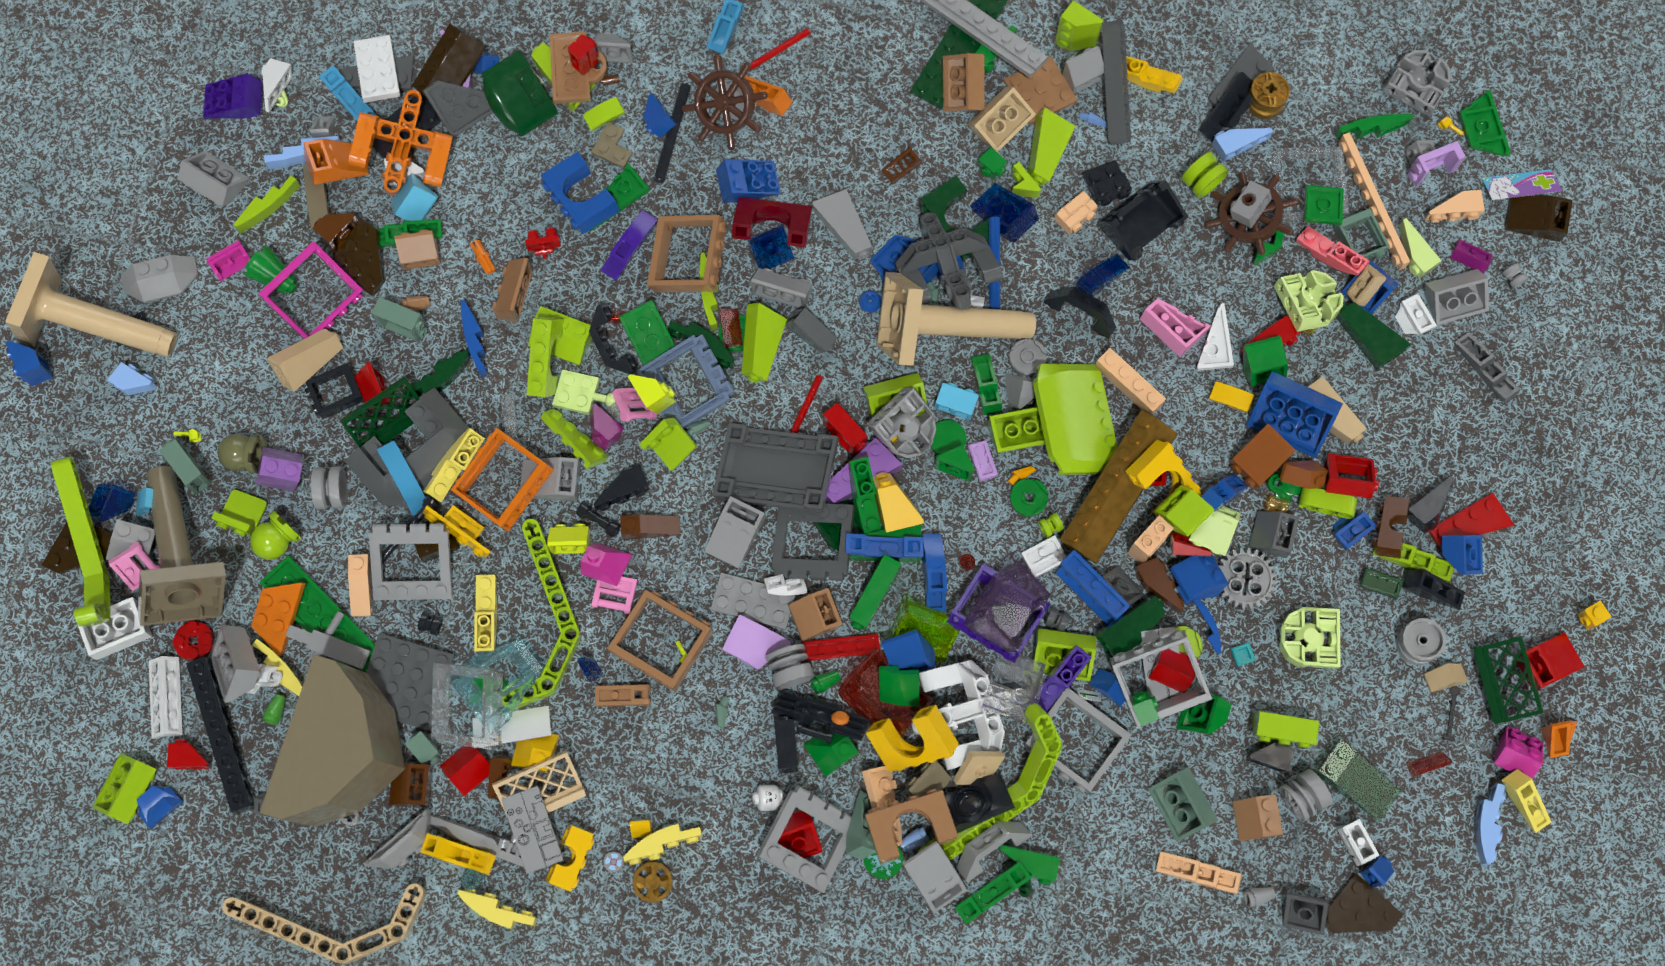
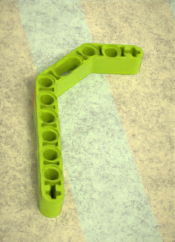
M72 456L52 461V472L84 577V606L74 609V617L79 627H92L111 621L110 580L75 461Z
M535 519L524 521L522 531L561 634L540 678L502 693L501 703L508 710L521 708L555 694L581 640L579 627L542 529ZM530 526L534 527L536 537H533L529 531ZM537 543H542L543 548L541 550H534V546ZM543 561L550 562L547 568L540 567ZM550 578L556 579V583L553 586H548L547 581ZM562 596L563 600L561 603L555 604L553 603L554 598ZM569 614L570 617L567 621H560L561 615ZM569 632H576V637L574 639H567V634ZM567 649L568 654L561 669L558 672H552L551 668L559 651ZM550 681L553 683L550 690L543 689L545 682ZM527 689H534L533 696L525 697L524 694ZM518 692H519V695L521 696V698L523 699L522 701H520V699L517 698V697H519L518 694H517ZM509 696H512V698H515V699L512 700V702H513L512 704H509V703L507 702V701L509 700V698H508Z
M1031 704L1025 710V717L1036 741L1018 782L1007 788L1015 808L957 833V840L940 845L949 861L961 854L966 844L998 821H1009L1040 799L1063 745L1051 717L1039 704ZM934 838L918 850V853L934 843L936 839Z

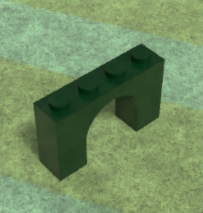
M955 176L920 199V212L922 214H936L946 233L955 231L947 223L945 212L949 207L966 197L967 189L960 179ZM989 219L971 229V231L984 236L989 245ZM970 253L960 255L962 262L971 257Z

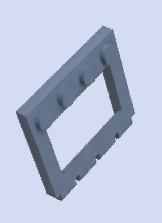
M703 335L689 337L636 370L639 376L656 379L666 384L659 369L691 350L716 396L686 415L683 414L677 402L660 413L663 419L675 418L683 429L731 400L730 396L735 393L729 381L722 383L727 377L721 366L713 367L718 361L712 350L708 349L704 352L709 345Z

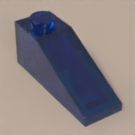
M1117 254L1078 279L1076 288L1091 296H1095L1130 267Z

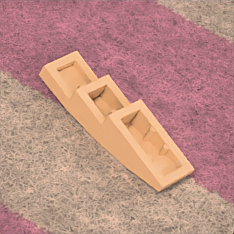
M1160 852L1156 872L1237 895L1242 878L1240 873L1165 852Z

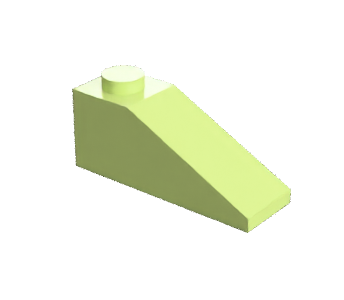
M1405 218L1399 225L1402 243L1410 260L1408 264L1409 270L1420 279L1436 268L1441 259L1408 219Z

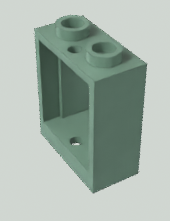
M1371 208L1344 218L1342 225H1335L1333 227L1339 241L1355 251L1345 231L1365 223L1378 249L1362 255L1369 261L1373 258L1377 260L1384 257L1390 248Z
M379 297L371 312L378 326L417 342L426 336L428 328L420 313Z
M176 439L166 442L163 448L159 450L181 481L195 495L212 484L188 451Z

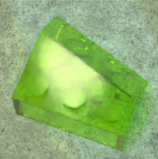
M906 599L891 626L887 640L910 631L918 630L935 650V661L944 662L959 635V629H955L951 624L947 623L949 615ZM883 650L882 656L886 657L885 652Z

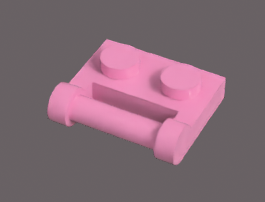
M619 388L612 392L620 410L621 421L626 422L631 419L647 418L648 420L656 419L657 414L646 408L635 388ZM645 407L646 411L630 412L629 408Z
M139 542L133 543L127 550L109 560V565L132 591L139 588L140 571L142 570L132 556L136 554L149 570L160 569V566L155 565L142 550V545Z
M621 577L618 586L597 580L592 607L598 608L600 606L630 614L637 587V579ZM601 593L627 598L626 604L600 599Z

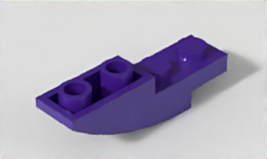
M642 210L616 243L600 271L617 281L636 251H639L658 220Z
M1077 645L1074 646L1036 689V693L1025 706L1028 707L1036 703L1047 713L1092 657Z

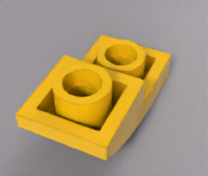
M1216 381L1209 399L1228 405L1232 409L1248 413L1254 394Z

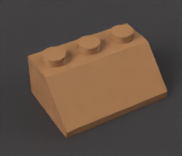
M966 53L943 56L944 112L985 110L984 54Z
M528 258L509 260L507 267H504L502 273L504 279L502 284L500 283L498 286V300L494 301L492 309L496 318L519 322L533 273Z

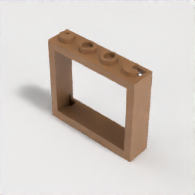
M720 215L659 216L647 286L658 293L716 292V285L719 282V268L722 264L721 254L724 249L727 222ZM712 226L704 279L664 280L672 228Z
M645 590L607 649L619 659L676 692L711 638L713 631L708 622L702 619L701 621L694 619L695 615L687 610L683 612L678 609V605L674 602L662 600V596L653 590L652 592ZM649 600L702 631L673 678L619 647Z

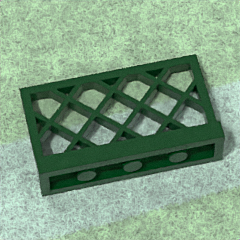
M402 377L342 418L340 422L359 448L374 436L384 445L414 424L404 411L415 403L413 402L411 405L406 406L408 398L415 399V402H417L419 397L407 379ZM405 384V393H397L398 388ZM390 397L389 404H381L382 399ZM395 397L403 398L401 405H393ZM369 408H374L373 415H365V411ZM379 408L387 409L385 416H377ZM392 409L399 410V413L390 417ZM358 419L357 426H348V422ZM363 419L371 420L369 427H361ZM376 420L383 421V424L374 428ZM360 431L367 432V435L358 440Z
M1522 636L1473 648L1495 725L1544 713ZM1519 642L1520 651L1517 656L1507 651L1511 643ZM1497 647L1503 652L1498 660L1491 658L1489 649ZM1505 653L1515 658L1510 668L1500 663ZM1518 660L1525 663L1526 666L1522 675L1513 670ZM1499 665L1508 670L1503 680L1498 678L1495 673ZM1511 672L1521 677L1515 687L1506 682ZM1523 679L1531 683L1532 688L1528 694L1518 689ZM1504 684L1514 689L1508 699L1501 695V689ZM1516 691L1526 696L1521 706L1511 701ZM1529 698L1536 702L1538 710L1530 712L1524 708ZM1510 703L1519 708L1516 715L1508 717L1506 712Z

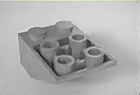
M564 457L542 458L541 460L554 470L533 499L577 502L581 468L579 459ZM531 459L523 460L520 489L538 466Z
M730 496L704 552L739 569L765 520V513Z
M937 841L903 863L921 897L933 913L967 891Z

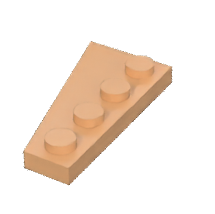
M886 766L862 771L872 809L877 807L880 810L888 808V804L898 801L895 800L894 789H897L896 780H893V771L888 772ZM898 818L893 825L892 831L896 845L900 846L903 843L901 824Z

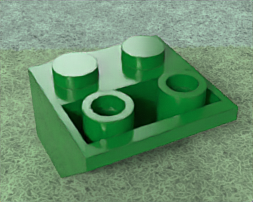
M1281 336L1244 345L1243 373L1251 387L1266 383L1272 371L1287 377L1288 363Z

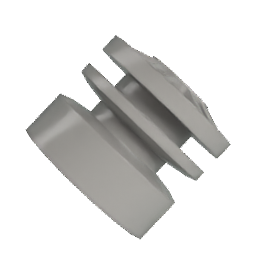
M804 644L784 646L765 657L767 663H772L768 666L769 670H779V672L772 676L776 690L797 686L814 678L811 664H801V662L808 658L807 653H803L806 650Z
M1307 769L1296 777L1297 783L1290 780L1287 783L1288 785L1284 784L1279 788L1288 809L1303 823L1309 819V816L1313 817L1316 815L1315 808L1318 811H1322L1333 804V799L1326 785L1311 769Z

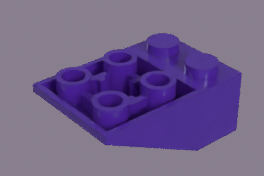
M245 73L206 84L203 118L230 119L259 116L261 113L262 81Z

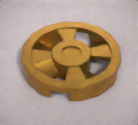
M647 862L641 865L636 870L632 879L636 895L649 903L665 899L673 886V879L669 869L657 862ZM659 868L666 872L660 878L656 875ZM642 870H645L648 874L646 878L639 876ZM660 886L667 889L663 895L657 890ZM647 888L649 890L644 897L640 891Z

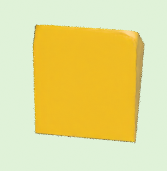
M649 820L631 821L630 830L632 838H645L651 835V822Z

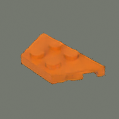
M305 583L265 588L261 591L251 627L279 656L284 655L289 639L285 634L289 625L293 626Z

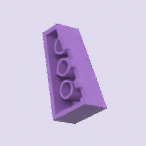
M877 438L872 440L852 459L855 460L868 456L873 477L882 472L892 475L902 470V463ZM849 463L830 480L826 498L829 504H838L852 498Z

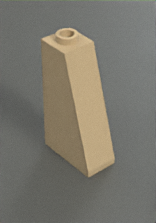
M322 329L270 356L267 360L282 386L295 392L342 350L343 346L337 333Z
M1323 376L1308 387L1343 403L1329 431L1346 444L1352 441L1357 443L1364 437L1363 433L1367 428Z

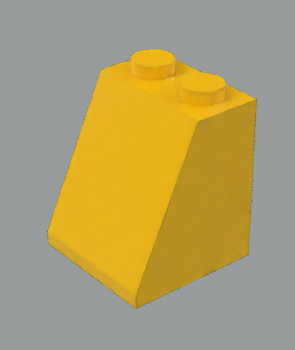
M882 472L873 477L878 513L886 532L924 523L916 506L890 473Z

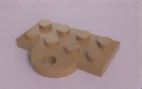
M586 31L549 34L554 104L591 101L590 85L602 80L606 74V59L598 50L597 60L599 63H602L601 68H590V71L583 76L571 65L568 46L572 42H576L580 35L587 37Z

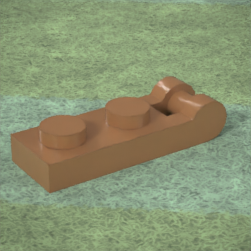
M651 685L595 686V706H650L649 692H651ZM635 692H641L640 699H635Z

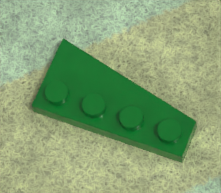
M629 163L624 167L625 170L620 175L617 174L613 182L603 189H607L614 198L619 212L650 192L649 187ZM607 220L603 221L602 223H600V224L597 225L596 227L592 228L591 230H589V232H591L592 230H594L595 228H597L598 226H600L601 224H603V223L606 222Z

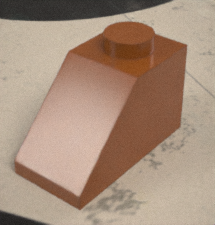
M1314 460L1285 462L1279 480L1307 489L1323 488L1328 470Z

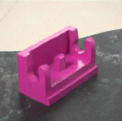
M238 240L210 256L206 261L221 282L245 268L250 257Z

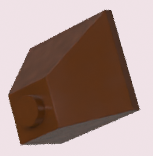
M353 213L325 215L315 222L313 230L325 245L336 254L357 225L358 220Z

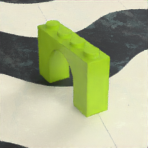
M533 318L526 395L548 397L556 393L559 375L551 374L550 358L554 341L557 338H562L564 320L562 318Z

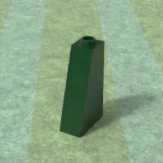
M1355 302L1350 305H1343L1335 317L1376 370L1404 353L1411 346L1407 340Z
M1146 597L1124 612L1116 621L1112 620L1094 633L1109 660L1117 653H1126L1135 646L1142 643L1141 631L1152 630L1163 617L1166 611L1163 608L1164 603L1159 597Z

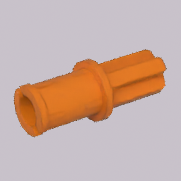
M475 240L476 245L472 242L470 247L476 255V261L481 264L487 275L493 274L496 268L489 258L490 254L485 251L480 240Z

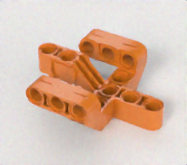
M410 90L406 93L399 123L379 119V116L363 112L359 114L348 164L367 169L374 138L394 143L391 153L387 152L386 161L388 163L386 171L382 173V178H385L384 191L388 195H397L402 183L406 184L407 177L404 176L407 166L410 167L411 158L408 157L411 147L430 152L422 183L440 188L442 185L453 136L416 128L422 101L421 94L416 90ZM411 96L417 97L418 102L415 104H411L408 101V98ZM411 114L414 116V120L408 122L404 119V116ZM389 127L392 132L385 135L381 132V129ZM403 131L410 134V137L406 140L399 136ZM425 136L428 142L421 144L418 142V138ZM399 164L402 169L399 172H394L391 166ZM395 182L398 187L395 190H390L387 184Z

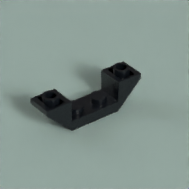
M1074 286L1051 291L1044 300V304L1059 312L1065 303L1068 302L1073 307H1077L1088 315L1097 318L1098 320L1093 331L1097 332L1100 336L1109 339L1116 329L1107 304Z
M605 303L598 305L589 333L605 366L629 375L636 373L638 364L630 354L616 360V352L612 346H609L607 342L608 336L605 330L600 327L613 321L611 317L613 313Z

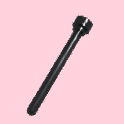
M427 495L424 498L423 507L409 521L407 530H410V524H418L425 516L423 511L426 506H429L434 511L439 504L432 497ZM389 544L382 552V564L400 544Z

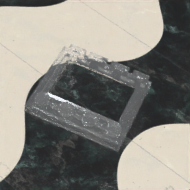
M442 662L433 663L431 742L484 749H495L496 746H501L502 731H498L497 728H502V711H497V708H502L503 691H497V689L503 688V673H498L496 668ZM452 675L483 679L482 736L451 733V728L449 727V718H451L449 699L452 698V689L450 688Z

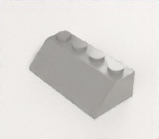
M221 625L210 658L224 702H230L255 687L256 681H259L261 677V669L258 667L257 658L254 656L253 647L250 644V638L246 633L245 627Z

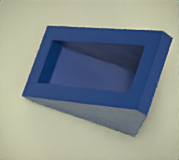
M1100 668L1089 682V685L1121 707L1126 698L1116 675Z

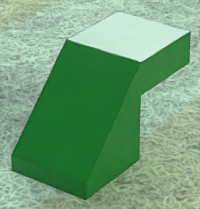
M1278 230L1274 234L1272 244L1263 242L1265 248L1264 255H1259L1256 248L1253 265H1258L1279 252L1283 242V232Z

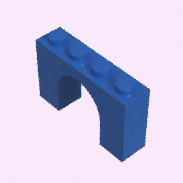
M576 152L540 176L543 180L541 183L546 193L550 192L552 194L550 196L555 205L559 204L561 206L560 211L564 217L571 219L569 222L573 229H578L583 235L618 213L619 208L607 189L584 202H574L567 198L569 189L591 174L587 163Z

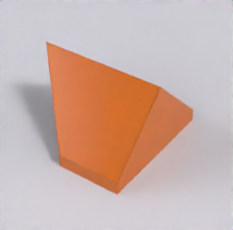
M1565 721L1541 728L1550 758L1569 755L1570 742L1578 721Z

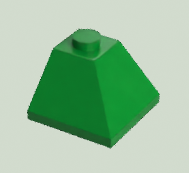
M1211 695V700L1182 710L1176 729L1210 735L1227 722L1232 704L1220 696Z
M836 733L831 744H826V741L812 738L803 744L825 777L858 756L859 753L849 737Z

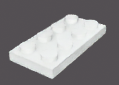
M390 35L354 41L363 102L400 97Z

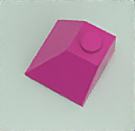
M595 542L587 547L580 561L581 574L618 586L632 554Z

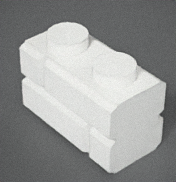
M1360 819L1337 830L1350 855L1353 856L1356 866L1380 856Z

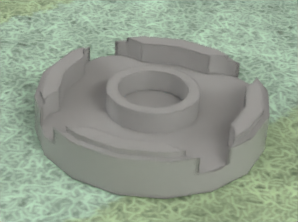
M1021 339L1011 347L1009 354L1010 365L1021 375H1035L1038 372L1036 370L1037 366L1046 363V350L1037 340Z

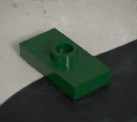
M1365 568L1359 587L1397 600L1403 580Z

